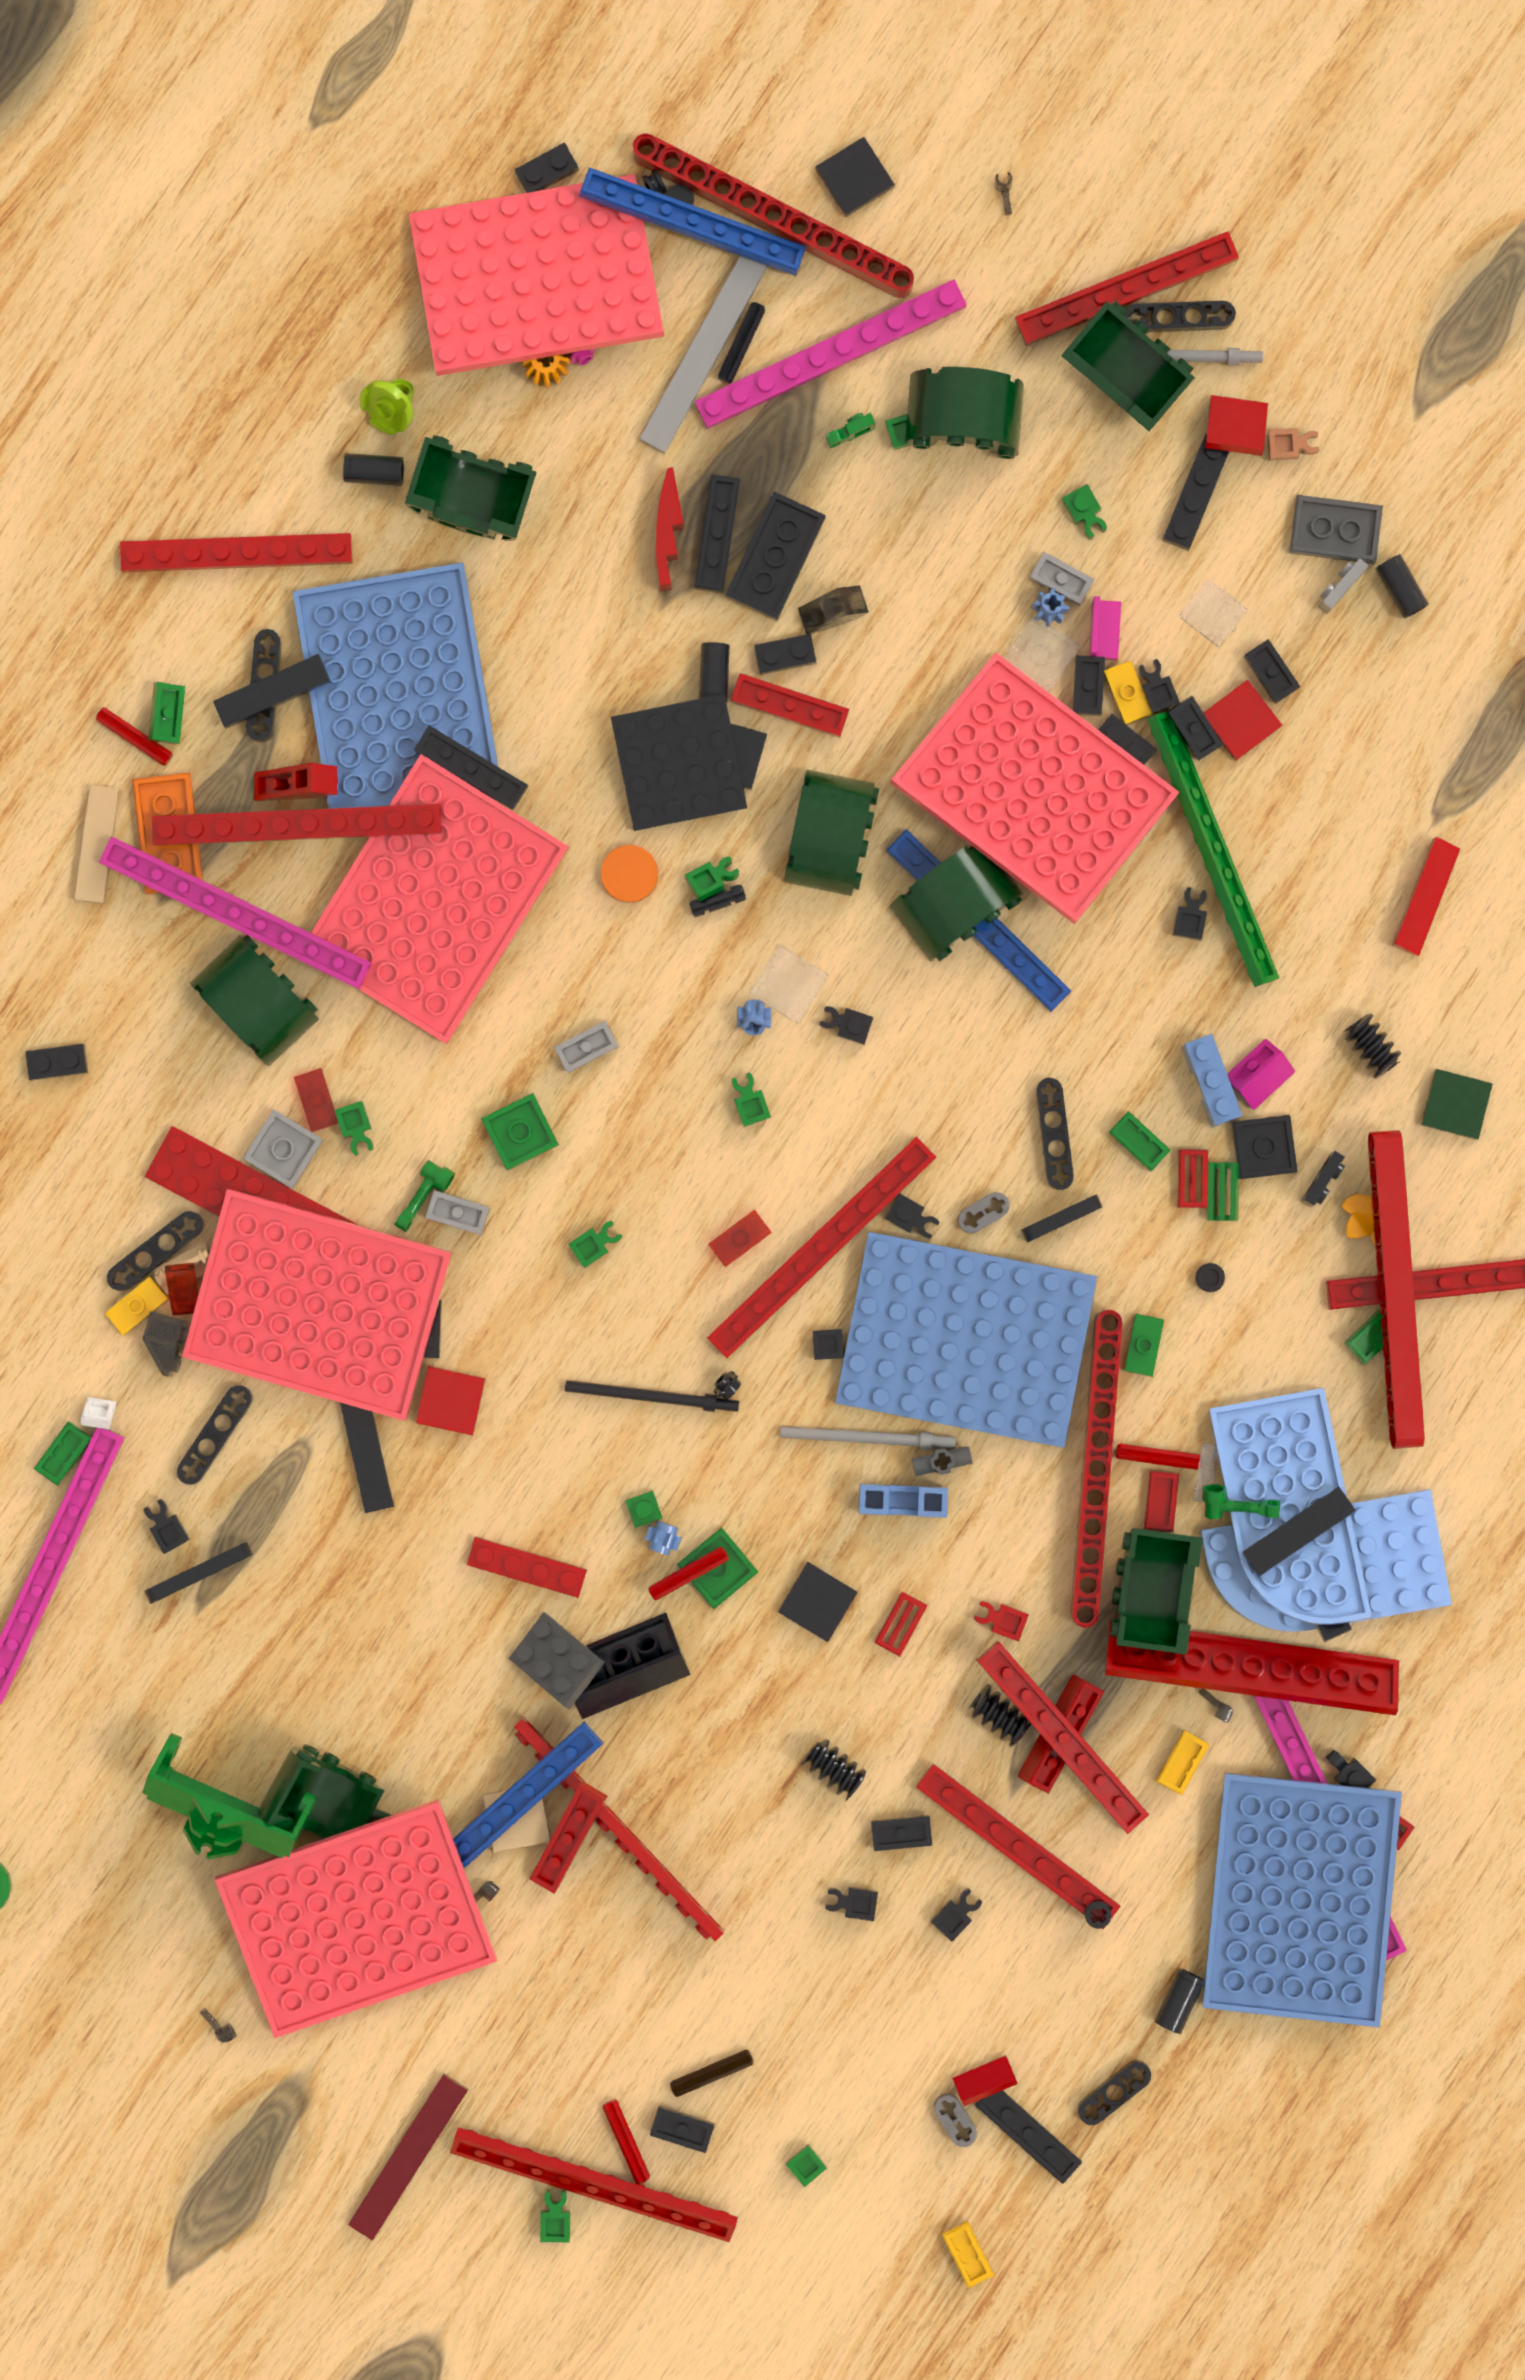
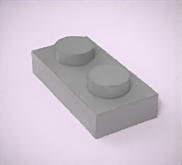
M1043 552L1029 578L1050 591L1053 588L1055 593L1060 596L1065 595V599L1078 606L1081 605L1094 582L1093 578L1046 552Z
M1361 558L1355 564L1349 562L1339 573L1342 577L1341 581L1336 586L1331 583L1320 595L1324 600L1319 608L1328 614L1369 565Z
M606 1021L555 1046L554 1049L568 1074L617 1049L619 1046Z
M434 1190L425 1218L482 1235L490 1207Z

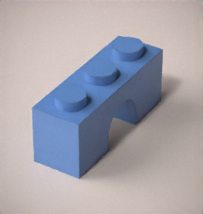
M1213 1035L1204 1036L1181 1046L1191 1074H1194L1203 1098L1202 1104L1211 1128L1243 1116Z
M859 1485V1514L947 1518V1487Z

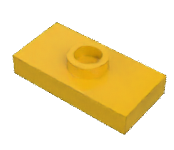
M1131 660L1104 671V676L1123 723L1128 725L1152 715Z
M149 1276L105 1314L119 1332L125 1336L168 1301L169 1298L154 1279Z
M1183 1729L1155 1781L1183 1795L1210 1744Z
M968 2220L942 2233L968 2288L994 2276V2272Z

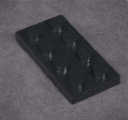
M773 492L725 597L778 621L826 519V515L777 492Z

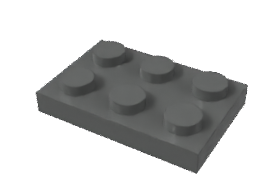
M543 1612L509 1657L515 1665L568 1709L573 1706L605 1663L545 1612Z

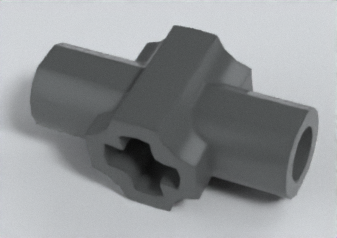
M969 1446L949 1451L945 1448L935 1449L931 1455L912 1459L915 1476L938 1472L940 1475L948 1474L951 1472V1468L973 1464ZM944 1453V1457L949 1456L950 1462L946 1463V1469L940 1470L939 1465L935 1466L934 1460L939 1458L938 1454Z

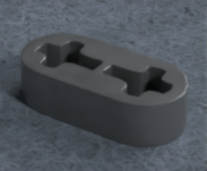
M994 1192L968 1206L958 1216L959 1227L966 1233H975L1007 1214L1010 1203L1008 1198L1002 1193ZM991 1198L1004 1202V1205L1001 1206V1213L998 1214L994 1210L986 1214L984 1209L992 1204ZM981 1211L983 1217L976 1221V1228H973L971 1225H964L963 1221L967 1219L966 1213L969 1212L971 1215H975Z
M951 2093L941 2094L934 2103L938 2119L956 2145L960 2147L970 2146L977 2137L974 2123L955 2095ZM945 2100L949 2104L955 2103L952 2108L956 2117L953 2119L948 2112H940L943 2108L942 2102ZM958 2121L963 2128H971L968 2132L969 2138L966 2140L962 2136L956 2137L959 2132L955 2123Z

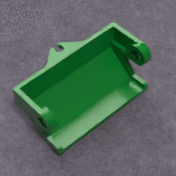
M171 1733L147 1776L142 1793L147 1795L148 1800L188 1817L183 1832L195 1854L199 1855L201 1847L207 1846L211 1849L206 1856L208 1860L235 1855L244 1841L280 1858L284 1856L289 1857L312 1812L317 1796L308 1792L305 1793L289 1831L267 1824L257 1813L259 1807L174 1771L170 1765L177 1754L182 1737Z

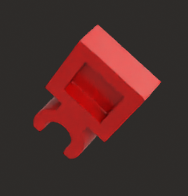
M980 1601L979 1605L988 1609V1615L984 1618L974 1616V1620L981 1624L992 1622L994 1624L991 1632L1019 1642L1029 1614L1001 1604L999 1610L996 1611L990 1603Z

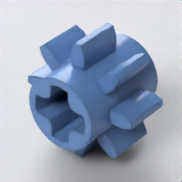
M1053 588L1046 595L1040 591L1037 596L1038 601L1034 602L1031 606V609L1037 610L1035 620L1046 622V627H1049L1053 621L1060 624L1064 619L1062 614H1066L1069 610L1067 605H1063L1065 595L1060 596L1055 593Z
M748 1000L744 1007L738 1006L737 1027H743V1030L749 1035L762 1034L765 1028H771V1007L765 1008V1004L760 1000Z
M661 1521L657 1522L656 1527L649 1526L645 1540L650 1541L648 1549L669 1556L671 1549L677 1551L682 1538L676 1535L678 1528Z

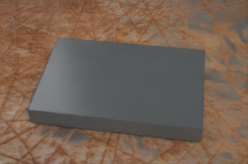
M1297 495L1289 553L1357 562L1361 558L1365 563L1375 564L1383 506Z

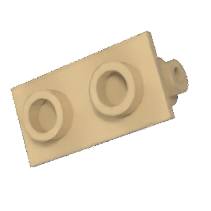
M205 1242L153 1269L156 1274L155 1279L159 1286H162L166 1295L204 1276L210 1254Z

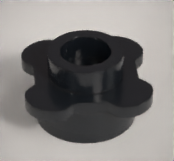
M734 1371L728 1374L724 1373L716 1380L713 1392L718 1397L722 1396L724 1399H729L739 1389L741 1382L737 1379L738 1376Z

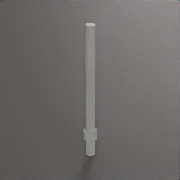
M1228 348L1227 351L1170 350L1167 353L1176 361L1182 358L1186 362H1227V365L1239 366L1240 363H1262L1263 351H1240V348Z
M781 1426L780 1438L920 1446L921 1450H931L932 1447L955 1449V1437L932 1436V1433L921 1432L920 1435Z

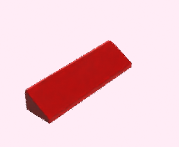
M1433 838L1394 938L1393 947L1416 956L1420 955L1460 848L1441 838Z
M1072 1675L1055 1706L1081 1735L1105 1691L1076 1675ZM1039 1735L1019 1771L1018 1777L1049 1794L1065 1762L1046 1740Z

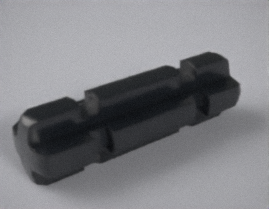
M742 885L730 887V891L722 890L703 901L692 900L689 906L692 915L699 917L705 915V911L709 910V913L731 906V902L735 901V904L746 900V895Z

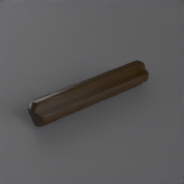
M749 2050L741 2051L671 2081V2090L675 2097L684 2095L754 2064L753 2057Z

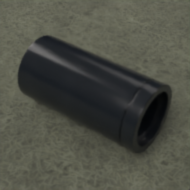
M345 453L343 465L344 482L402 486L404 477L403 457Z
M1401 554L1392 557L1375 568L1404 619L1429 605Z
M718 642L701 644L699 699L725 694L726 702L728 701L729 644Z
M1178 1968L1154 2022L1174 2033L1181 2034L1205 1980L1187 1970Z

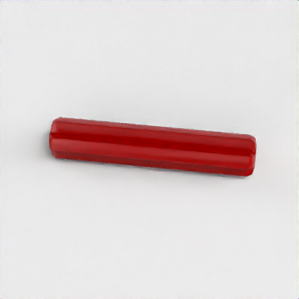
M105 707L97 713L96 720L158 763L166 766L170 762L173 754L156 741H149L147 735Z
M1121 1443L1116 1448L1117 1459L1200 1470L1202 1466V1456L1199 1454Z
M719 1547L651 1585L648 1591L654 1600H659L725 1563L729 1557L725 1549Z
M616 2099L610 2100L603 2104V2110L635 2183L641 2184L650 2179L649 2171Z

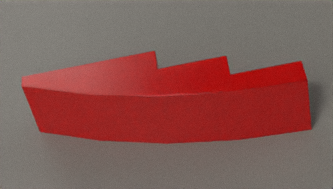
M673 467L667 468L659 500L656 524V559L660 591L672 590L667 561L678 560L673 531L684 529Z

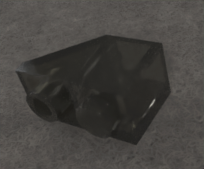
M860 585L836 588L798 608L806 635L849 623L869 613Z
M150 1311L142 1339L161 1374L172 1377L173 1372L178 1373L182 1362V1356L178 1354L181 1344L186 1343L189 1327H186L188 1321Z

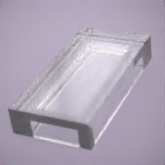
M1207 1443L1202 1445L1193 1501L1204 1502L1202 1500L1203 1486L1213 1484L1218 1459L1217 1445Z

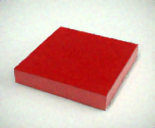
M1211 395L1205 448L1262 456L1265 443L1268 403Z
M1246 680L1204 712L1205 717L1220 741L1235 761L1283 726L1249 680Z
M428 1366L416 1423L473 1436L486 1379Z

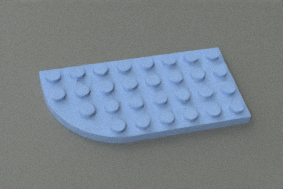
M1324 1388L1210 1408L1209 1415L1223 1484L1226 1487V1499L1243 1502H1259L1271 1499L1280 1501V1512L1277 1518L1261 1516L1257 1513L1229 1512L1240 1564L1254 1590L1275 1610L1305 1623L1334 1625L1372 1618L1351 1515L1260 1577H1258L1242 1554L1247 1548L1337 1487H1340L1346 1495Z
M1431 1490L1351 1503L1356 1510L1351 1514L1372 1615V1618L1364 1620L1452 1605ZM1232 1524L1200 1530L1201 1537L1203 1538L1205 1559L1212 1581L1219 1593L1233 1609L1250 1621L1274 1630L1298 1632L1317 1629L1315 1624L1295 1620L1275 1610L1258 1595L1249 1583L1240 1564Z

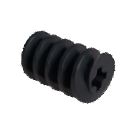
M1369 1013L1343 1032L1350 1031L1345 1039L1347 1042L1357 1041L1352 1048L1353 1051L1364 1050L1359 1057L1361 1061L1370 1058L1371 1061L1366 1067L1367 1070L1378 1069L1373 1076L1374 1079H1377L1401 1062H1397L1401 1052L1398 1050L1390 1053L1394 1045L1393 1041L1383 1043L1387 1033L1376 1034L1380 1024L1378 1022L1369 1024L1373 1017V1014Z
M987 1684L969 1706V1708H974L972 1718L974 1719L982 1714L981 1725L984 1726L991 1721L992 1727L990 1731L993 1733L999 1728L1002 1729L1000 1739L1003 1740L1010 1735L1009 1746L1012 1747L1024 1736L1031 1723L1027 1724L1028 1720L1023 1714L1018 1716L1019 1709L1016 1706L1008 1709L1010 1704L1008 1698L999 1702L1001 1695L999 1691L989 1695L992 1686Z
M825 1739L820 1743L817 1742L800 1764L804 1765L810 1761V1773L820 1769L818 1779L822 1780L828 1776V1788L838 1784L837 1795L845 1791L848 1792L846 1802L863 1782L866 1770L863 1768L855 1773L857 1763L853 1761L846 1765L847 1754L837 1758L839 1748L835 1746L828 1750L830 1740Z

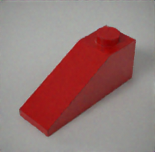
M306 763L254 772V801L312 799L338 795L337 766Z

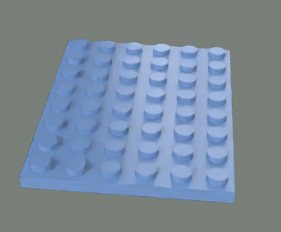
M463 562L292 591L303 658L305 660L319 654L331 682L309 691L321 764L337 766L338 795L327 797L329 808L389 806L420 754L414 751V748L429 725L498 766Z
M868 1232L835 1403L1064 1448L1098 1276Z
M1234 1773L1224 1774L1203 2008L1380 2028L1402 1797L1401 1791Z

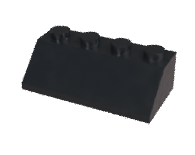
M667 1613L586 1645L605 1663L576 1700L575 1705L581 1718L585 1719L691 1675Z

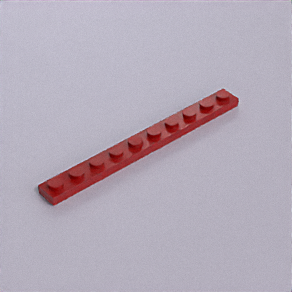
M440 804L152 816L154 846L442 834Z
M916 1136L707 1337L709 1341L726 1358L732 1355L937 1157Z
M525 1717L514 1726L517 1730L515 1736L526 1747L531 1744L537 1751L535 1757L538 1761L553 1749L550 1743ZM574 1770L560 1784L566 1790L571 1787L576 1792L579 1784L584 1780ZM604 1802L598 1817L595 1819L597 1824L605 1832L611 1830L618 1837L615 1843L626 1854L629 1851L633 1853L638 1859L635 1862L638 1868L645 1875L651 1873L658 1880L655 1885L666 1897L671 1894L678 1903L675 1907L684 1917L688 1918L691 1915L698 1923L695 1928L706 1940L709 1937L714 1941L718 1940L724 1934V1929Z
M458 2127L450 2151L451 2154L729 2243L738 2217L730 2215L726 2211L711 2209L702 2206L698 2202L683 2200L674 2197L670 2193L658 2192L641 2184H633L618 2179L613 2175H605L590 2170L585 2166H577L562 2161L557 2157H549L534 2152L529 2148L508 2144L501 2139L480 2135L473 2130H465Z

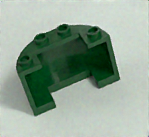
M1114 300L1112 304L1106 301L1061 356L1146 430L1150 431L1194 380L1195 377L1191 374L1194 368L1184 359L1180 358L1176 361L1167 353L1171 348L1159 338L1153 342L1145 335L1149 329L1137 319L1133 323L1125 317L1128 311L1117 301Z
M941 367V370L937 373H931L932 369L926 368L915 371L910 375L905 443L913 444V448L929 449L938 440L947 441V445L956 447L964 446V443L975 444V448L990 450L989 453L998 454L997 457L1001 459H1014L1015 456L1019 455L1024 383L1020 379H1015L1014 383L1010 381L1011 375L971 367Z
M433 435L432 439L428 437L424 439L405 505L420 514L421 509L426 511L427 519L444 526L494 540L496 534L503 535L502 540L513 541L517 537L537 472L532 470L533 467L523 462H516L515 465L509 463L508 468H505L503 462L495 459H488V462L477 459L476 454L466 450H461L460 453L454 452L453 445L449 444L448 439Z
M807 769L798 805L784 882L852 896L853 889L859 890L862 873L857 872L859 857H866L869 842L863 840L865 829L871 830L875 813L869 811L870 804L876 805L880 788L874 787L875 783Z
M965 846L910 886L908 893L905 895L901 894L889 907L928 960L931 962L936 958L940 962L953 952L950 947L958 939L961 938L963 941H966L978 932L975 928L983 921L988 925L1001 915L999 910L1001 911L1007 907L1010 911L1023 900L1020 896L1023 895V892L1007 872L973 846L969 848Z
M239 935L189 983L200 993L202 999L267 1066H270L319 1020L314 1014L318 1009L307 997L302 1001L292 991L295 985L284 973L279 977L271 969L275 964L264 952L259 955L255 951L259 946L249 935L244 937Z
M1131 1528L1130 1532H1124L1122 1549L1125 1550L1124 1558H1118L1116 1575L1121 1576L1119 1587H1114L1112 1604L1117 1605L1116 1619H1112L1110 1637L1116 1638V1645L1187 1654L1191 1627L1188 1618L1195 1567H1199L1202 1537Z
M304 1744L302 1748L291 1747L257 1813L267 1824L289 1831L305 1793H311L317 1796V1800L303 1829L316 1833L319 1837L325 1839L367 1824L385 1790L375 1784L377 1779L363 1771L358 1774L340 1764V1759L329 1752H325L322 1756L317 1749Z

